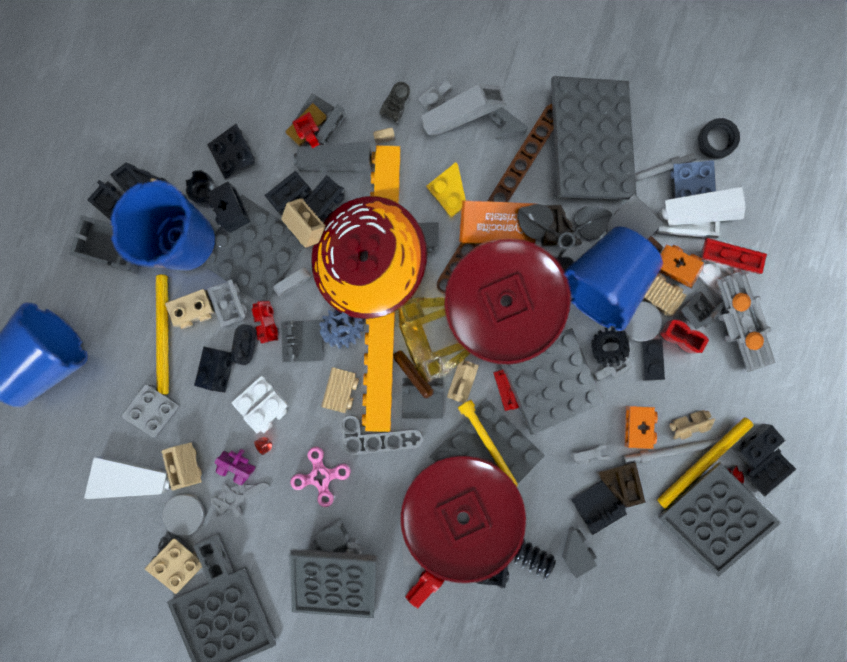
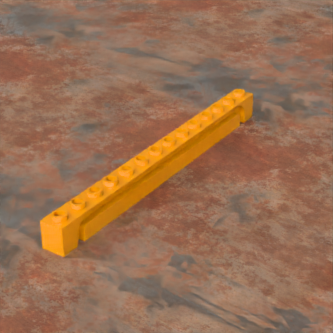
M376 145V152H372V164H375V172L371 171V184H374V192L371 191L370 196L387 198L399 204L400 146ZM395 312L380 318L366 319V324H369V333H365V345H368V353H364V365H368L367 373H364L363 385L367 386V394H363L362 402L363 406H366V414H362V426H365V431H391Z

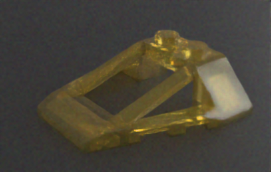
M417 297L409 300L398 309L399 327L413 365L427 382L447 375L455 366L471 354L460 343L434 352L430 348L422 325L446 316L445 308L424 315L422 308L444 306L443 297ZM463 350L444 364L442 363V357Z

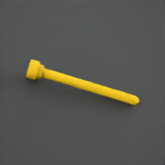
M472 399L457 407L461 414H464L465 417L468 416L497 466L518 486L517 481L475 414V404Z

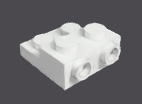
M703 259L704 268L698 278L720 300L722 295L717 279L742 270ZM745 271L746 276H748L751 272Z
M264 376L258 378L232 402L233 406L244 417L243 419L257 434L261 431L263 434L273 426L271 422L276 418L280 420L288 413L286 409L290 406Z

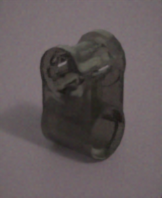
M397 82L393 86L380 109L379 115H386L393 119L395 123H399L411 98L410 87L407 83ZM403 89L407 91V94L404 97H398L396 95L397 91Z

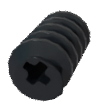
M524 538L514 560V564H517L520 560L522 561L521 568L528 564L529 572L537 569V577L544 573V581L550 576L556 564L552 554L547 556V552L545 550L540 552L538 546L532 549V543L528 542L525 544Z

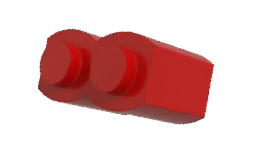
M679 320L667 321L660 332V335L666 341L678 344L682 350L691 354L703 353L709 342L706 335L699 331L691 330L687 324Z

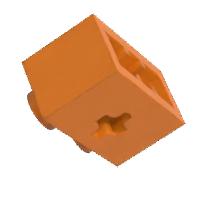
M666 244L660 254L663 266L659 273L692 289L704 268V262L697 255L684 253L683 249L676 245L671 247ZM676 263H684V266L681 265L679 268L676 267Z
M626 406L625 447L654 449V444L657 443V433L654 432V424H657L658 420L655 407ZM638 425H645V429H638Z

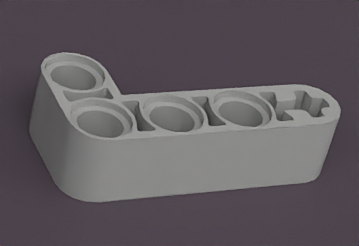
M346 416L341 422L343 448L350 455L414 449L421 446L423 442V435L417 429L362 434L361 422L357 416ZM348 419L356 421V428L354 430H349L346 427ZM405 433V438H409L412 433H415L420 439L417 440L416 444L408 440L405 441L406 445H402L403 437L401 434ZM389 436H398L399 444L391 446L388 443ZM369 438H377L379 446L371 448L368 445ZM354 439L358 442L357 450L349 449V440Z

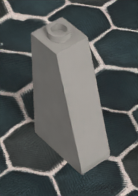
M477 84L421 115L423 128L427 135H440L506 106L500 86Z

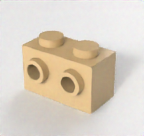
M205 289L165 303L173 326L181 327V329L193 326L192 322L200 320V322L207 321L212 318L211 315L215 314Z

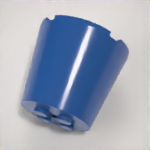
M152 181L146 184L140 183L135 185L121 197L112 214L111 225H113L112 241L120 255L134 264L189 271L201 266L213 251L215 234L209 220L177 188L166 182Z
M614 227L564 270V275L569 284L570 296L572 297L571 302L596 323L606 328L614 326L617 331H622L630 323L663 266V260L657 249L642 235L626 227Z
M23 303L0 331V401L14 407L26 406L81 368L88 360L87 351L82 350L80 345L83 342L77 333L63 319L49 309L43 311L38 309L35 303Z

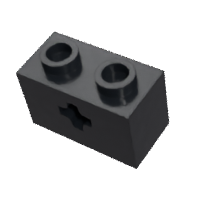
M227 181L207 192L210 199L208 204L212 211L216 213L215 221L219 228H223L231 233L251 222L237 188Z
M762 424L733 451L746 466L755 468L786 440L773 425Z

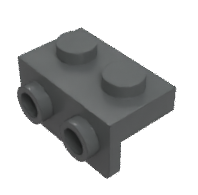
M702 291L693 296L681 311L685 319L697 330L701 326L706 328L711 325L715 318L722 313L721 309L725 304L722 301L713 306Z

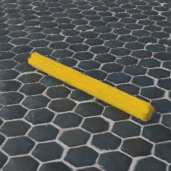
M159 274L156 275V391L167 395L169 393L168 310L165 303L168 302V276Z
M746 417L737 423L657 499L661 506L667 508L747 433L754 424Z

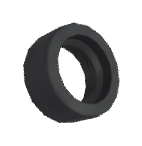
M716 118L708 122L698 136V145L701 151L707 157L713 159H722L730 155L740 142V131L737 125L725 118ZM715 127L723 128L730 136V144L723 150L714 149L709 144L708 133Z

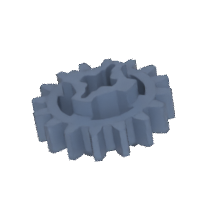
M336 309L334 312L328 310L329 316H322L324 322L319 324L321 327L320 333L326 343L329 342L331 347L337 344L338 349H341L342 345L345 344L349 348L350 342L356 344V337L362 338L360 332L364 331L363 319L348 316V314L341 313Z

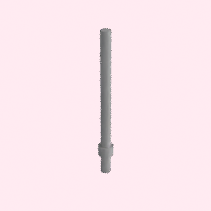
M692 153L680 158L679 156L671 158L669 162L635 173V179L639 181L670 169L674 170L673 164L696 161V155Z
M743 435L736 443L744 442L745 435ZM723 437L653 451L642 450L637 454L623 456L625 464L639 461L641 463L650 462V459L712 448Z

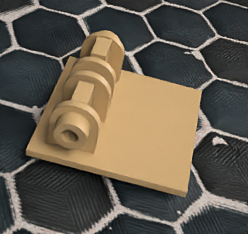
M173 538L144 569L177 594L202 566L196 551L190 552Z

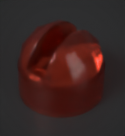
M267 437L259 438L254 442L257 451L261 455H265L272 448V442L268 443L269 438Z

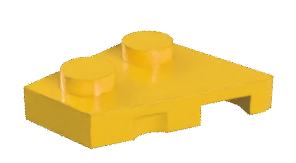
M455 162L426 186L427 190L450 218L461 211L462 200H466L459 167Z

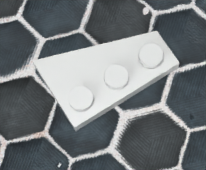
M660 211L657 215L663 220V214ZM668 219L663 220L664 223L657 229V234L717 239L720 232V221L668 226Z

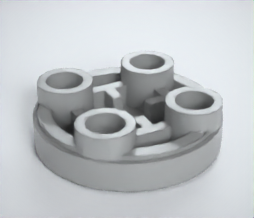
M642 301L630 323L622 331L626 333L629 339L643 342L651 340L661 330V313L652 303Z
M179 494L169 499L164 505L162 520L167 530L178 536L190 535L203 524L205 520L204 508L195 495Z

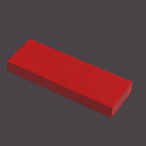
M710 238L705 239L701 259L756 274L763 273L767 257L766 253Z

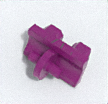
M240 449L238 453L232 450L230 453L223 451L215 460V464H217L216 473L221 476H226L229 471L234 473L233 481L238 485H242L248 480L256 467L248 463L249 459L243 457L245 453L243 449Z

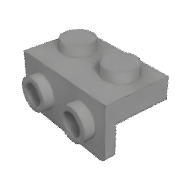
M231 279L227 280L226 283L207 289L221 328L245 319V314H247L244 302L240 303L238 295H240L239 288L236 283L233 284Z

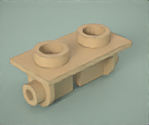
M462 359L459 360L447 398L462 403L467 402L479 365Z
M701 410L690 414L692 420L690 423L687 416L672 420V423L669 425L672 431H676L674 440L678 438L684 440L691 437L692 433L698 431L704 433L712 429L715 418L709 420L711 418L710 412L708 410Z

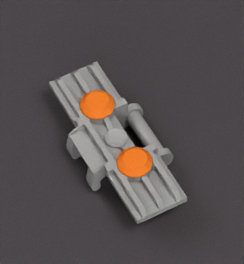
M745 270L717 279L727 310L726 313H721L718 319L719 321H724L729 334L724 335L726 342L737 341L747 372L776 363L767 338V333L771 331V328L767 326L759 302L761 300L760 296L753 297ZM750 305H752L759 326L757 330L749 311Z

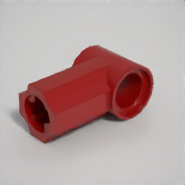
M424 570L416 584L407 592L405 598L418 609L432 592L435 593L442 586L445 580Z

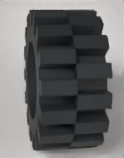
M611 327V331H608V328H604L605 332L599 330L598 335L595 334L593 336L594 340L592 339L591 341L593 356L597 359V362L599 364L602 362L605 367L607 363H609L610 367H613V363L619 366L620 360L624 363L626 357H629L630 352L626 333H622V331L616 332L615 327ZM607 343H616L619 346L617 350L612 352L603 350V346Z

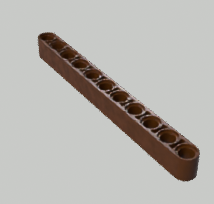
M552 104L544 109L487 201L494 202L495 196H502L504 202L510 201L554 130L553 119L547 116L548 112H553ZM544 129L546 135L540 136L537 134L536 130ZM531 145L535 147L536 152L529 153L526 150V146ZM522 162L525 165V169L518 170L515 164ZM512 179L515 186L507 187L504 181ZM460 243L438 278L437 290L440 294L445 295V290L440 288V283L444 280H449L452 273L451 265L458 263L465 256L462 254L461 249L468 246L473 250L483 243Z

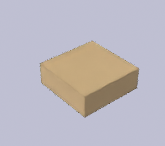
M392 127L373 132L376 144L395 140Z

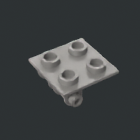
M145 384L120 417L155 438L178 409L179 405L156 391L153 385Z

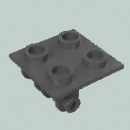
M290 320L281 322L283 362L323 360V341L319 325L322 320Z
M403 378L402 418L443 419V378H424L433 389V395L427 399L421 395L409 378Z

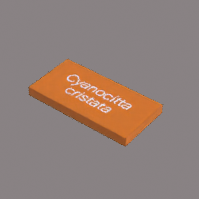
M462 200L459 242L486 243L497 239L512 238L535 244L536 239L527 236L522 230L518 220V211L521 207L537 203Z

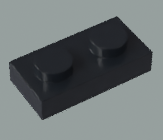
M663 339L641 342L643 381L665 380Z

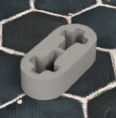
M302 268L277 283L273 289L278 296H282L308 280L311 275L306 268Z

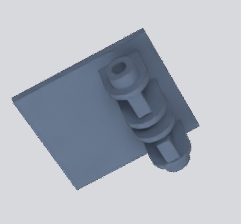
M714 161L673 164L674 171H671V179H674L675 198L716 191Z

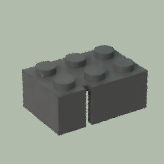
M81 215L76 233L87 238L85 241L74 237L69 255L136 274L138 265L126 260L114 246L112 241L113 225Z

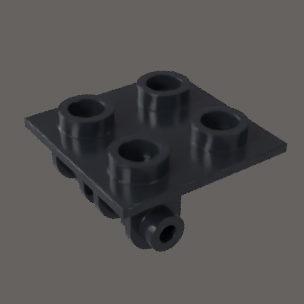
M234 124L207 144L225 180L246 165L250 167L255 164L254 160L256 158L252 155L250 146L247 145L248 142L244 139L242 130L239 129L237 124Z
M603 481L571 499L592 535L627 515L623 503L618 501Z

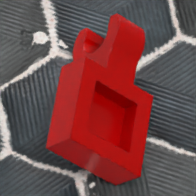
M310 112L292 122L301 140L306 138L312 149L319 145L314 134L319 129Z

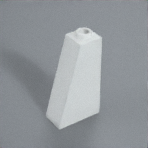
M738 187L665 200L666 207L662 208L663 220L668 219V226L744 219L746 206L743 189Z
M98 456L93 459L84 498L95 499L163 494L170 490L171 486L166 470Z

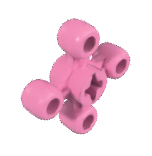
M314 446L307 453L308 459L313 464L312 472L308 475L295 474L291 478L290 484L295 490H301L307 485L316 486L319 490L318 504L322 507H329L334 501L333 493L330 492L328 487L329 482L333 479H347L351 474V469L345 463H341L333 469L326 468L323 464V449ZM314 451L319 453L318 458L313 457ZM341 468L346 470L345 475L340 474L339 470ZM319 472H321L322 475L325 474L326 476L323 479V483L320 479L316 478ZM297 478L301 479V485L296 483ZM327 496L329 501H323L322 497Z

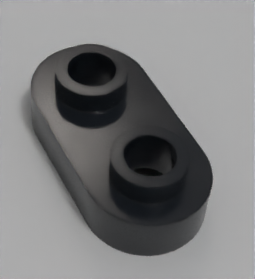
M242 324L235 329L231 359L236 364L247 365L253 358L256 340V330L253 326ZM243 331L245 332V337H244V338L242 337V332H243ZM241 351L242 356L239 358L238 353Z

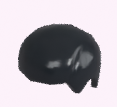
M202 170L192 171V177L186 180V194L188 198L195 203H203L210 200L207 192L216 187L214 180Z

